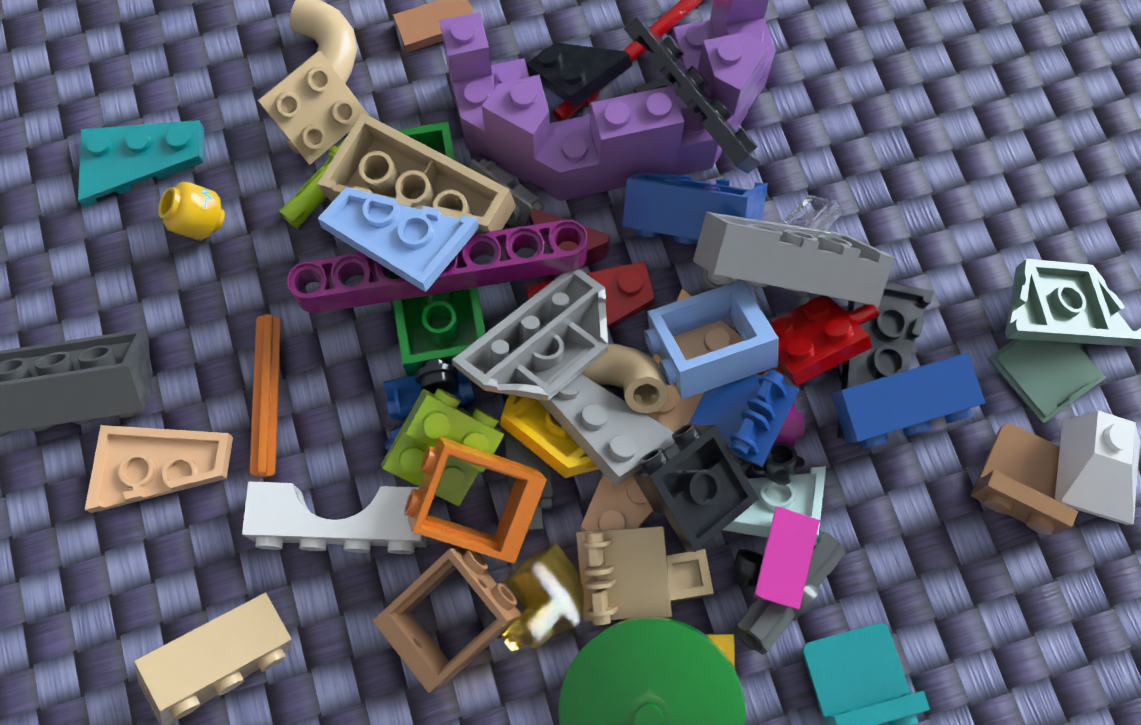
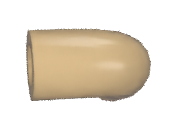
M295 0L290 13V27L292 31L314 39L318 43L317 51L320 50L346 84L357 55L354 29L340 10L322 0Z
M608 344L607 351L581 373L598 385H613L622 388L626 404L638 413L648 414L656 412L664 406L668 398L665 376L658 363L639 349L620 344Z

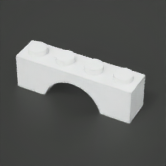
M248 482L242 535L256 542V548L279 550L282 549L283 543H300L299 549L326 551L327 544L344 545L343 550L348 552L367 553L370 552L371 546H388L389 553L413 554L415 547H426L427 542L426 536L411 531L407 520L409 516L404 515L405 505L411 490H419V487L380 486L376 496L364 510L345 519L331 520L312 514L305 503L302 492L293 483Z

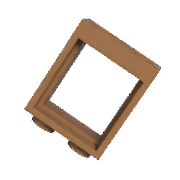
M462 547L448 549L373 620L374 624L428 693L446 685L522 615L515 606L517 601L512 592L505 585L497 584L486 571L488 565L481 554ZM457 569L495 615L496 619L449 661L410 611Z

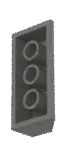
M147 329L0 351V437L12 431L25 429L43 431L57 424L73 422L74 424L81 425L90 423L97 418L115 415L119 418H127L144 411L152 392Z

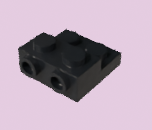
M689 423L672 434L675 443L665 451L663 448H657L644 455L639 460L642 469L635 473L633 477L654 512L663 513L686 551L696 552L759 500L716 425L696 426L695 423Z

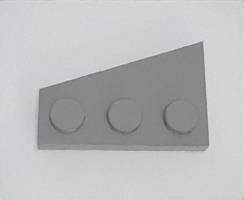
M579 374L549 401L538 399L614 486L629 479L642 469L639 460L644 455L657 448H663L665 451L675 443L672 438L674 431L645 413H638L632 410L624 400L582 374Z

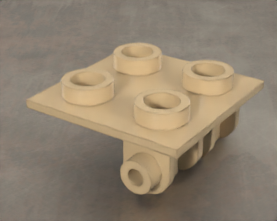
M320 50L257 100L289 139L287 141L289 147L296 154L300 153L309 165L350 132L351 126L357 121L361 113L369 116Z
M664 526L576 532L584 621H592L593 625H606L611 623L610 620L648 616L672 617Z

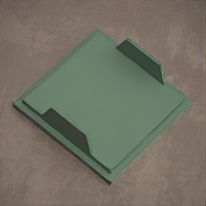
M1014 339L987 358L1041 424H1044L1106 378L1077 343Z

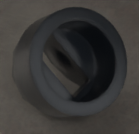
M738 550L733 563V574L739 583L744 584L746 579H749L750 587L757 586L763 555L751 550Z

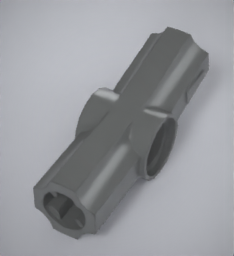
M819 529L817 545H814L799 610L757 599L741 617L733 630L737 633L739 640L750 650H755L762 655L767 653L792 620L795 621L811 604L819 593L818 586L832 572L846 553L835 538Z

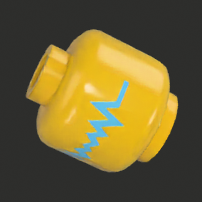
M182 181L174 187L167 188L159 202V216L163 218V223L170 232L202 241L213 232H217L223 225L225 212L221 209V200L216 192Z

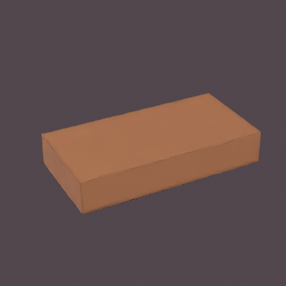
M436 0L393 14L405 50L408 53L443 41L439 20L472 14L473 10L468 0Z

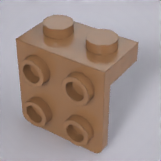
M1006 423L1001 426L970 496L983 502L991 510L1001 514H1008L1026 523L1030 529L1050 536L1071 528L1078 514L1077 510L1055 500L1060 446L1012 423Z

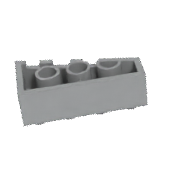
M706 212L693 262L707 270V277L721 282L730 283L733 278L758 287L772 285L796 292L803 291L879 306L895 257L844 233Z

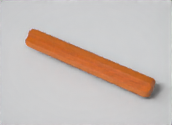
M271 314L258 316L255 326L249 473L251 476L258 478L272 477L276 473L281 320L279 317L272 316Z

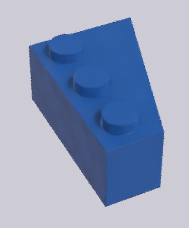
M638 172L627 178L622 227L635 229V234L640 236L657 237L661 233L673 235V240L679 243L695 244L698 243L706 212L762 220L768 183L755 182L754 188L750 190L729 186L730 180L716 179V184L691 180V176Z
M969 352L831 393L846 443L861 441L863 449L889 442L887 433L903 429L904 436L931 429L929 420L944 416L946 424L972 417L970 408L986 404Z

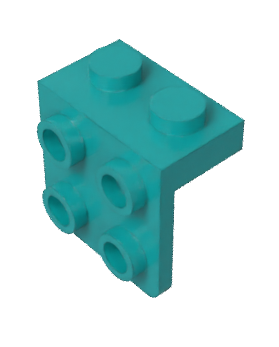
M876 623L808 642L802 648V655L825 725H878L888 722L889 725H913L918 723L917 713L930 710L924 691L910 692L890 630L884 623Z

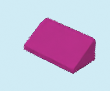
M775 506L754 598L800 609L820 520Z

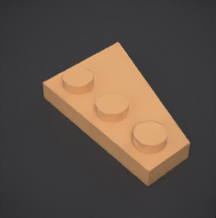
M101 425L85 510L94 513L227 479L233 437L229 433Z

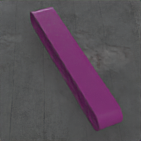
M559 220L474 234L450 262L449 268L440 274L426 292L403 278H387L392 271L361 252L296 264L287 275V286L297 304L308 313H322L567 273L578 270L587 259V232L577 221ZM565 241H571L576 243L578 247L572 251H564L558 245ZM523 248H530L536 252L529 258H521L516 255V252ZM480 255L493 257V260L486 265L473 263V260ZM361 275L364 277L358 285H345L346 281L352 276ZM309 283H320L318 289L309 294L302 293L304 287Z

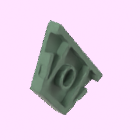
M1026 259L1016 267L1005 331L1007 339L1137 347L1141 344V328L1137 331H1132L1118 312L1125 308V306L1116 294L1108 289L1105 280L1093 265Z

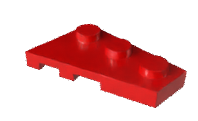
M645 261L586 273L605 287L607 328L615 327L654 304L655 297ZM552 281L526 286L528 300Z

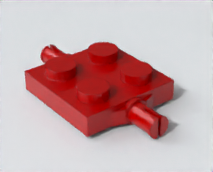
M821 295L779 317L771 319L769 324L778 336L779 344L778 366L769 370L774 369L785 374L795 386H798L871 349L870 335L860 325L880 316L877 306L864 304L849 311L841 308L829 296ZM768 370L763 371V372H760V373H757V374L762 375V374L766 373Z

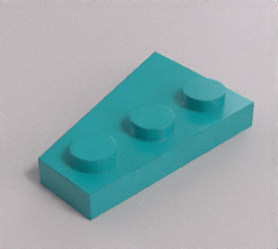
M200 120L81 129L78 201L83 207L98 203L97 198L115 191L118 194H122L132 190V185L152 177L159 180L204 163V127Z

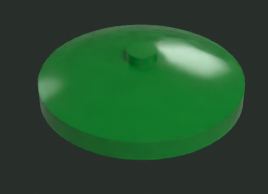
M664 617L631 618L615 623L596 634L580 650L565 675L559 698L560 725H745L746 717L742 686L726 654L715 642L698 629L683 622Z

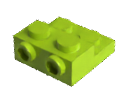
M423 388L381 466L382 469L420 487L424 477V473L420 472L423 456L429 446L435 448L439 436L494 454L504 433L496 426L499 420L487 412L476 408L472 414L458 407L461 400L440 388H437L435 394ZM449 456L435 495L460 506L478 472L483 473L486 468Z

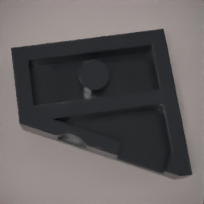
M555 42L528 61L526 66L530 76L540 75L542 85L575 108L632 67L629 53L626 51Z

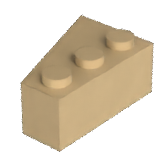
M265 592L135 660L138 683L159 724L170 725L190 714L213 697L223 695L235 689L244 682L245 677L258 669L264 672L286 659L284 653L289 651L292 639Z

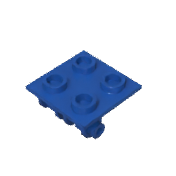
M768 370L766 375L754 374L705 391L689 423H695L696 426L716 425L733 456L763 467L799 389L782 383L784 376L774 370Z

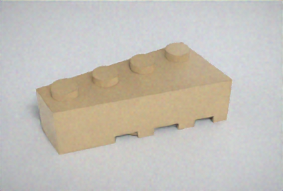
M364 113L360 114L317 183L331 202L347 187L396 199L397 204L422 210L423 206L439 209L442 215L461 219L462 215L477 218L479 229L474 234L502 230L516 207L510 189Z

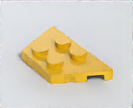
M509 395L499 424L502 428L564 478L599 469L538 399Z

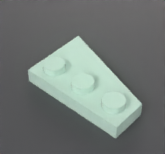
M826 466L812 467L810 473L792 475L791 482L786 485L776 484L767 477L748 479L759 500L723 530L768 538L775 506L820 520ZM818 526L817 535H816V539H815V543H814L815 546L817 545V540H818V535H819V526Z

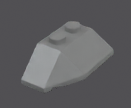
M580 269L561 274L453 358L452 365L485 391L549 401L607 351L605 287Z

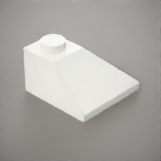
M1099 410L1062 420L1055 500L1082 512L1125 525H1133L1140 439L1136 423Z

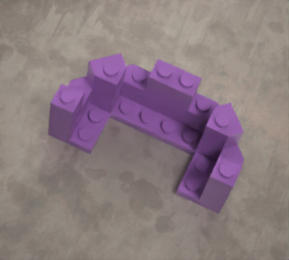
M714 0L710 20L673 27L672 38L685 53L680 60L687 69L693 65L702 74L709 84L704 88V91L711 100L716 96L719 97L731 111L733 116L728 121L735 130L742 123L755 98L759 96L765 87L776 52L764 18L769 0ZM480 12L439 20L450 83L466 149L478 156L484 155L497 162L499 168L527 183L529 180L546 190V194L558 201L626 187L627 178L638 172L683 175L711 169L721 155V147L700 122L703 119L701 114L698 116L694 114L681 98L676 95L674 85L591 102L590 115L549 123V109L540 75L529 77L525 59L491 65L489 46Z

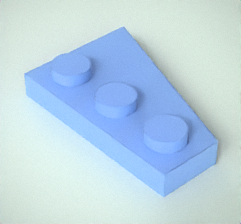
M347 187L318 217L321 228L424 292L430 288L479 229L477 218L462 215L461 219L442 215L439 209L423 206L422 210L397 204L396 199Z

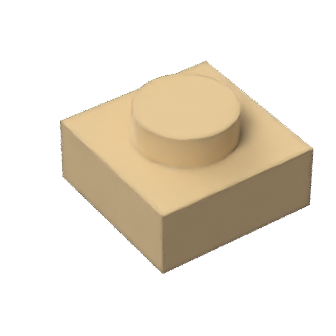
M705 549L696 552L667 555L671 602L712 596L714 594Z

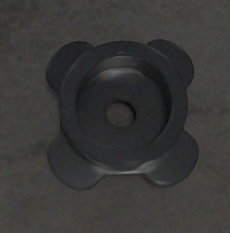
M774 442L763 467L753 463L752 468L755 473L765 474L768 479L776 484L786 485L791 482L792 475L796 471L804 469L805 461L802 457L797 456V451L791 445L783 442Z

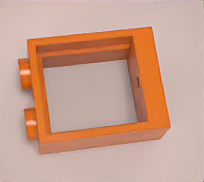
M439 436L435 448L429 446L425 451L420 467V472L424 473V477L419 490H411L405 505L404 515L409 516L407 520L411 531L515 564L547 479L536 468ZM449 456L516 478L495 535L428 515Z

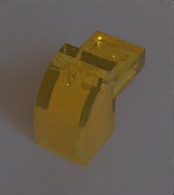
M557 543L530 554L505 580L526 608L522 615L501 636L511 651L528 645L533 649L537 648L549 640L552 635L575 628L578 624L584 607L583 586L575 567Z

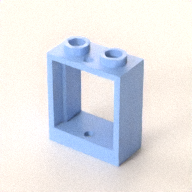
M743 280L647 311L649 329L644 331L647 347L652 355L658 353L661 359L659 362L660 369L665 376L666 384L668 386L674 384L681 399L778 366L779 338ZM730 317L743 339L742 342L687 361L685 360L673 336Z

